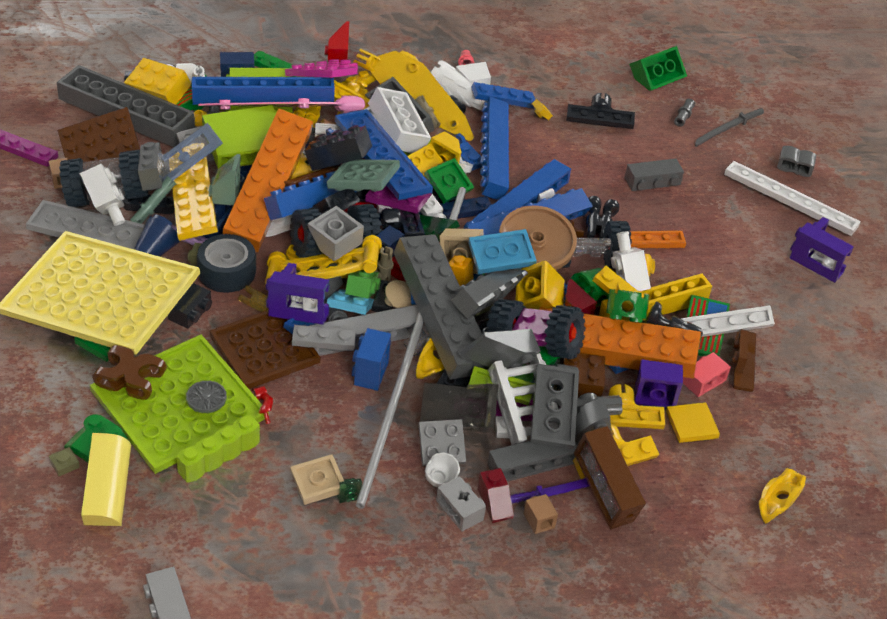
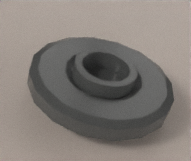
M214 381L197 382L186 393V402L189 407L200 413L217 411L224 406L227 400L224 387Z

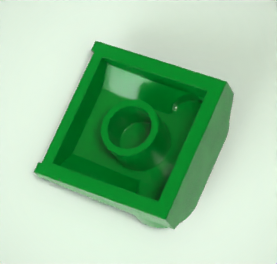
M93 414L85 418L83 422L84 427L64 445V448L70 447L75 455L88 463L92 433L115 434L127 440L128 437L113 422L102 415Z

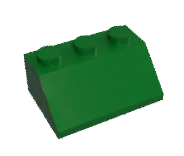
M677 46L629 64L634 79L649 91L687 77Z

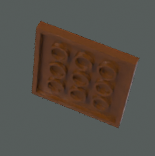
M127 107L57 130L65 158L68 160L81 158L83 164H85V170L102 164L105 168H109L114 175H120V152L140 150L138 138Z
M269 310L210 330V337L220 353L248 389L319 364L321 359L313 347L292 346L293 334L283 328L285 322L289 319L269 316Z

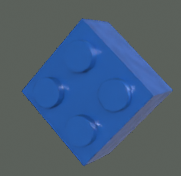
M367 328L365 335H361L358 344L359 350L354 351L352 360L355 362L352 370V376L355 377V386L379 390L389 364L391 333Z

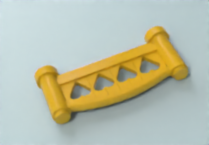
M369 235L364 238L361 248L351 250L336 261H333L325 254L287 260L284 253L279 251L272 252L267 261L268 271L265 284L274 271L281 272L288 263L296 264V269L300 271L296 275L322 279L335 278L360 270H364L366 273H373L377 269L378 254L382 248V241L375 235ZM350 260L358 261L356 263L346 264ZM331 263L338 264L337 266H330L326 268ZM314 266H317V267L319 268V269H316V270H313V269H312V270L307 271L309 268L314 267Z

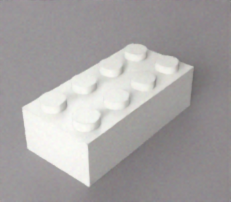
M377 87L368 104L379 124L402 151L414 153L425 147L431 137L406 92Z

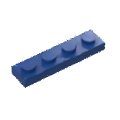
M474 82L471 86L475 99L488 101L489 97H493L507 102L509 105L535 108L532 104L535 101L533 92Z

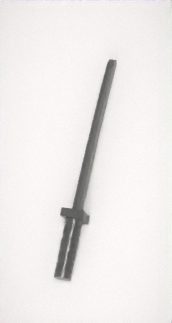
M763 108L747 114L739 113L738 118L699 137L696 140L695 147L742 123L745 125L747 120L764 114Z

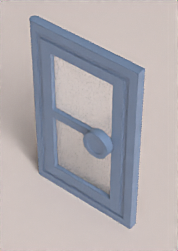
M208 123L163 155V181L166 176L175 180L223 144Z

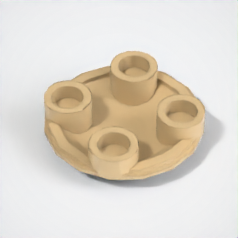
M395 280L388 283L385 288V303L388 306L395 307L396 309L412 306L410 289L407 282Z

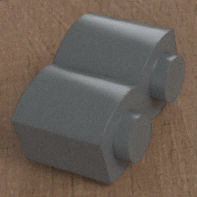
M783 146L777 168L785 172H795L800 176L811 177L817 155L811 151L799 150L793 146Z

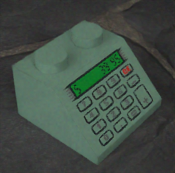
M236 154L217 170L216 176L212 177V183L209 185V196H212L213 204H235L240 190V154Z

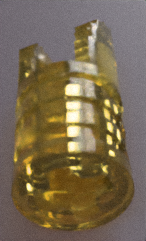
M248 285L245 287V290L252 295L251 299L243 295L238 297L240 302L260 312L269 310L266 307L268 296Z

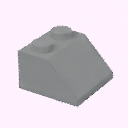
M337 206L308 223V228L320 251L333 261H336L363 243L364 226Z

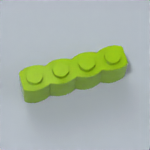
M246 415L237 419L233 425L222 427L214 435L202 438L196 445L184 448L177 454L178 474L186 483L196 481L205 472L213 471L219 468L223 462L238 457L242 451L254 448L260 442V424L251 415Z

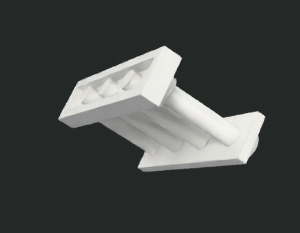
M541 354L535 355L534 360L530 362L531 365L507 369L501 360L494 362L488 369L512 445L525 442L527 436L531 435V427L525 428L522 425L521 416L530 415L533 412V405L521 408L516 406L514 397L534 393L535 384L512 388L510 387L508 377L533 373L535 377L537 364L546 365L545 361L542 360ZM550 403L551 408L558 410L557 403ZM554 421L548 423L553 429L559 428V425Z

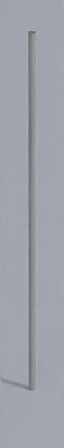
M464 187L459 188L449 219L457 220L466 193ZM420 312L418 313L356 502V507L360 509L365 507L424 324Z

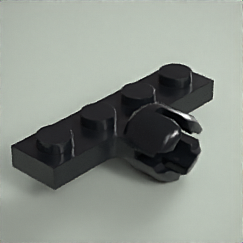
M602 93L595 94L592 97L591 106L568 104L566 121L634 129L635 112L612 109V98L607 93L604 94V99L601 98Z
M385 208L381 211L382 230L392 226L397 230L401 228L405 237L425 235L419 213L397 208Z

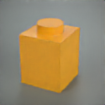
M454 255L449 261L450 267L459 286H466V284L474 279L473 259Z

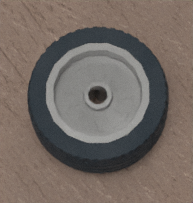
M234 234L215 235L205 240L199 246L197 252V267L200 269V281L207 288L223 293H232L248 287L256 275V253L251 242L244 237Z

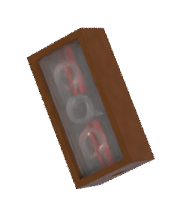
M606 426L584 433L574 451V455L610 530L634 522L646 502L609 427Z

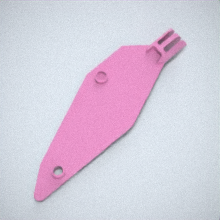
M341 96L335 102H309L308 98L298 99V102L230 103V100H219L220 103L198 104V106H220L221 110H229L230 106L260 107L273 105L274 107L298 108L335 106L341 113L360 111L365 107L364 100L358 96Z

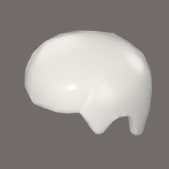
M445 452L434 454L425 467V477L435 487H439L457 478L460 473L458 460L453 455Z

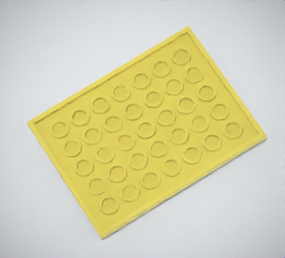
M65 231L0 302V314L108 347L114 345L131 349L134 355H136L200 275L199 267Z

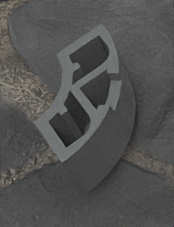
M604 397L585 404L576 415L575 443L577 446L586 432L606 426L611 431L610 415Z

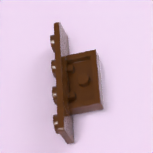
M741 329L739 332H736V337L733 341V348L735 349L732 357V363H734L733 388L753 392L756 333Z

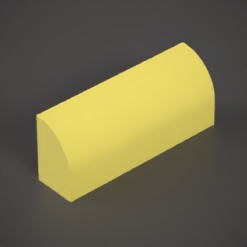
M92 433L81 513L84 525L122 526L131 443L122 436Z

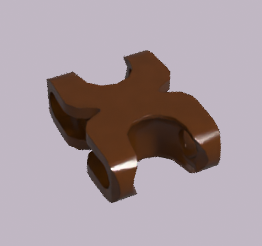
M114 345L108 351V359L114 367H99L92 375L94 383L101 388L119 391L126 387V394L128 396L147 400L152 394V386L144 378H160L165 373L167 366L164 360L159 357L145 353L134 358V353L131 349Z

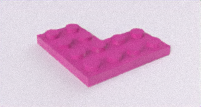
M332 59L328 63L327 61H317L316 65L314 63H304L303 67L302 64L292 65V68L285 69V76L334 78L358 74V63H351V60H340L339 62V59Z

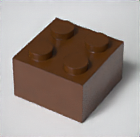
M579 353L573 359L563 358V365L578 367V398L586 393H594L597 397H601L605 381V356Z

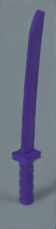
M585 478L544 489L540 485L537 486L536 491L510 495L512 504L524 502L533 496L545 494L548 497L588 487L589 484Z

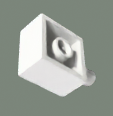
M102 164L81 172L80 175L95 208L103 215L109 213L114 226L123 224L125 219L119 208L125 206L122 201L125 197L121 189H118L117 185H115L117 179L114 173Z
M629 231L617 233L620 250L612 252L613 257H611V264L613 269H616V274L637 291L651 289L644 250L635 247L631 248Z

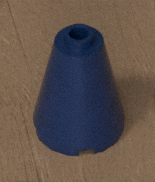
M160 215L150 216L133 250L161 257L180 242L177 229L174 230L171 227L173 223Z

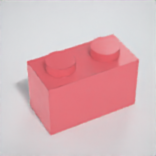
M713 352L708 356L701 357L696 362L694 379L683 377V384L697 397H700L725 382L731 366Z

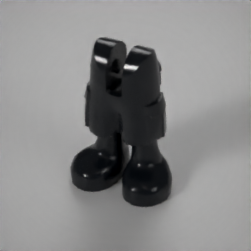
M590 196L588 199L593 207L588 211L590 214L586 217L587 240L593 242L594 236L598 233L599 243H602L605 224L607 221H613L612 217L619 212L620 206L616 200H607L603 206L602 217H600L601 199L597 196Z
M655 302L645 321L647 324L700 331L701 337L703 335L700 327L674 315L670 320L665 318L661 314L662 305L659 302Z

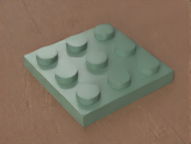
M358 159L343 163L327 181L328 189H335L337 191L345 189L380 191L400 168V161Z

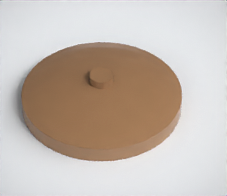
M524 206L510 212L502 221L499 233L527 230L537 260L536 264L547 261L555 270H558L571 260L575 252L577 237L572 224L565 216L551 208Z

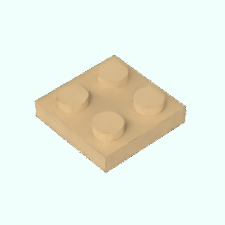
M332 454L290 467L292 477L304 505L347 492V486Z

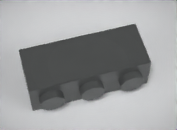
M147 142L141 145L138 174L142 190L162 188L164 159L160 142Z
M676 158L627 164L624 178L631 191L681 185L684 170Z

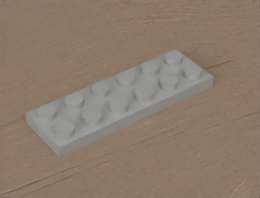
M42 200L26 223L27 230L60 237L65 231L130 249H134L145 226L144 224L125 220L121 225L114 226L110 216Z

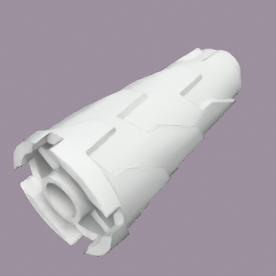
M442 60L439 61L437 64L441 66L439 68L435 66L431 74L447 94L455 96L468 107L481 110L483 103L487 101L475 99L471 88L473 83L459 74L448 63Z

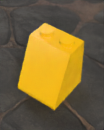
M547 261L521 269L526 270L528 274L516 285V301L523 302V306L526 308L538 310L540 307L553 309L557 305L564 306V279Z

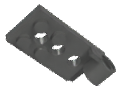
M537 364L530 443L567 449L574 448L579 382L578 367L556 364V366ZM551 385H559L562 390L555 391ZM555 402L559 404L560 409L555 410L551 408L550 403ZM548 422H556L559 425V428H551Z

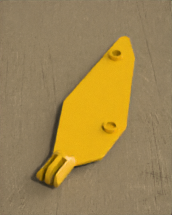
M363 49L359 50V52L369 58L357 54L356 58L364 63L355 59L353 63H358V66L370 71L380 85L394 77L414 99L422 95L424 96L428 105L433 108L436 118L441 123L439 128L454 135L461 133L467 141L473 140L474 135L466 116L422 62L398 51L376 56Z

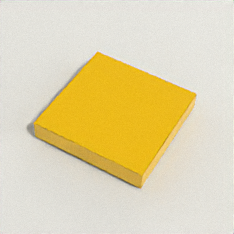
M706 402L667 407L666 413L679 443L719 438V430Z

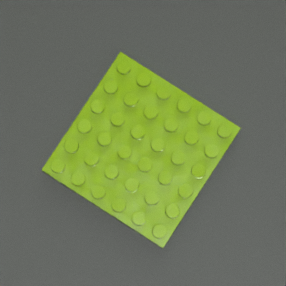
M202 334L154 355L164 360L167 369L160 378H144L152 386V394L147 400L128 396L126 394V387L119 391H110L97 386L95 383L90 384V391L117 426L122 429L130 443L154 474L176 464L177 454L184 448L196 445L202 438L214 435L222 427L233 425L237 419L243 416L251 415L258 423L265 420L264 413L259 414V409L262 406L260 401ZM214 381L224 387L227 400L224 406L217 411L200 413L189 407L186 402V393L197 382Z

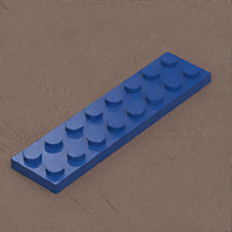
M368 109L335 115V122L342 131H347L348 128L359 125V127L366 126L373 147L364 156L365 160L400 161V168L386 184L398 200L432 193L433 186Z

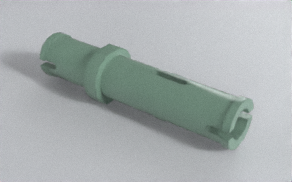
M166 176L162 182V188L156 189L145 203L142 202L141 208L130 220L142 224L150 214L154 213L153 210L176 183Z

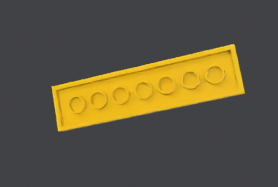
M194 144L181 150L188 152L191 157L204 148L205 144ZM179 152L169 158L171 171L183 163L178 159ZM206 156L173 180L176 183L172 189L179 241L218 232L212 196H209L211 180Z

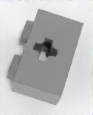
M460 476L438 487L436 501L461 532L484 520L486 509L484 501L475 495L471 486L465 483Z

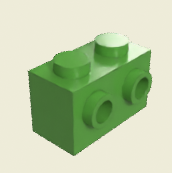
M364 270L350 273L345 294L369 299L372 294H375L376 290H379L381 279L378 278L379 272L366 273Z

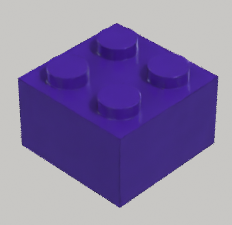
M641 359L634 386L635 404L639 406L664 407V410L668 406H676L683 385V365Z

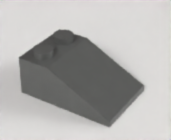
M532 329L485 332L460 353L463 357L491 367L494 362L502 360L504 367L509 369L520 367L534 360V356L540 352V348Z

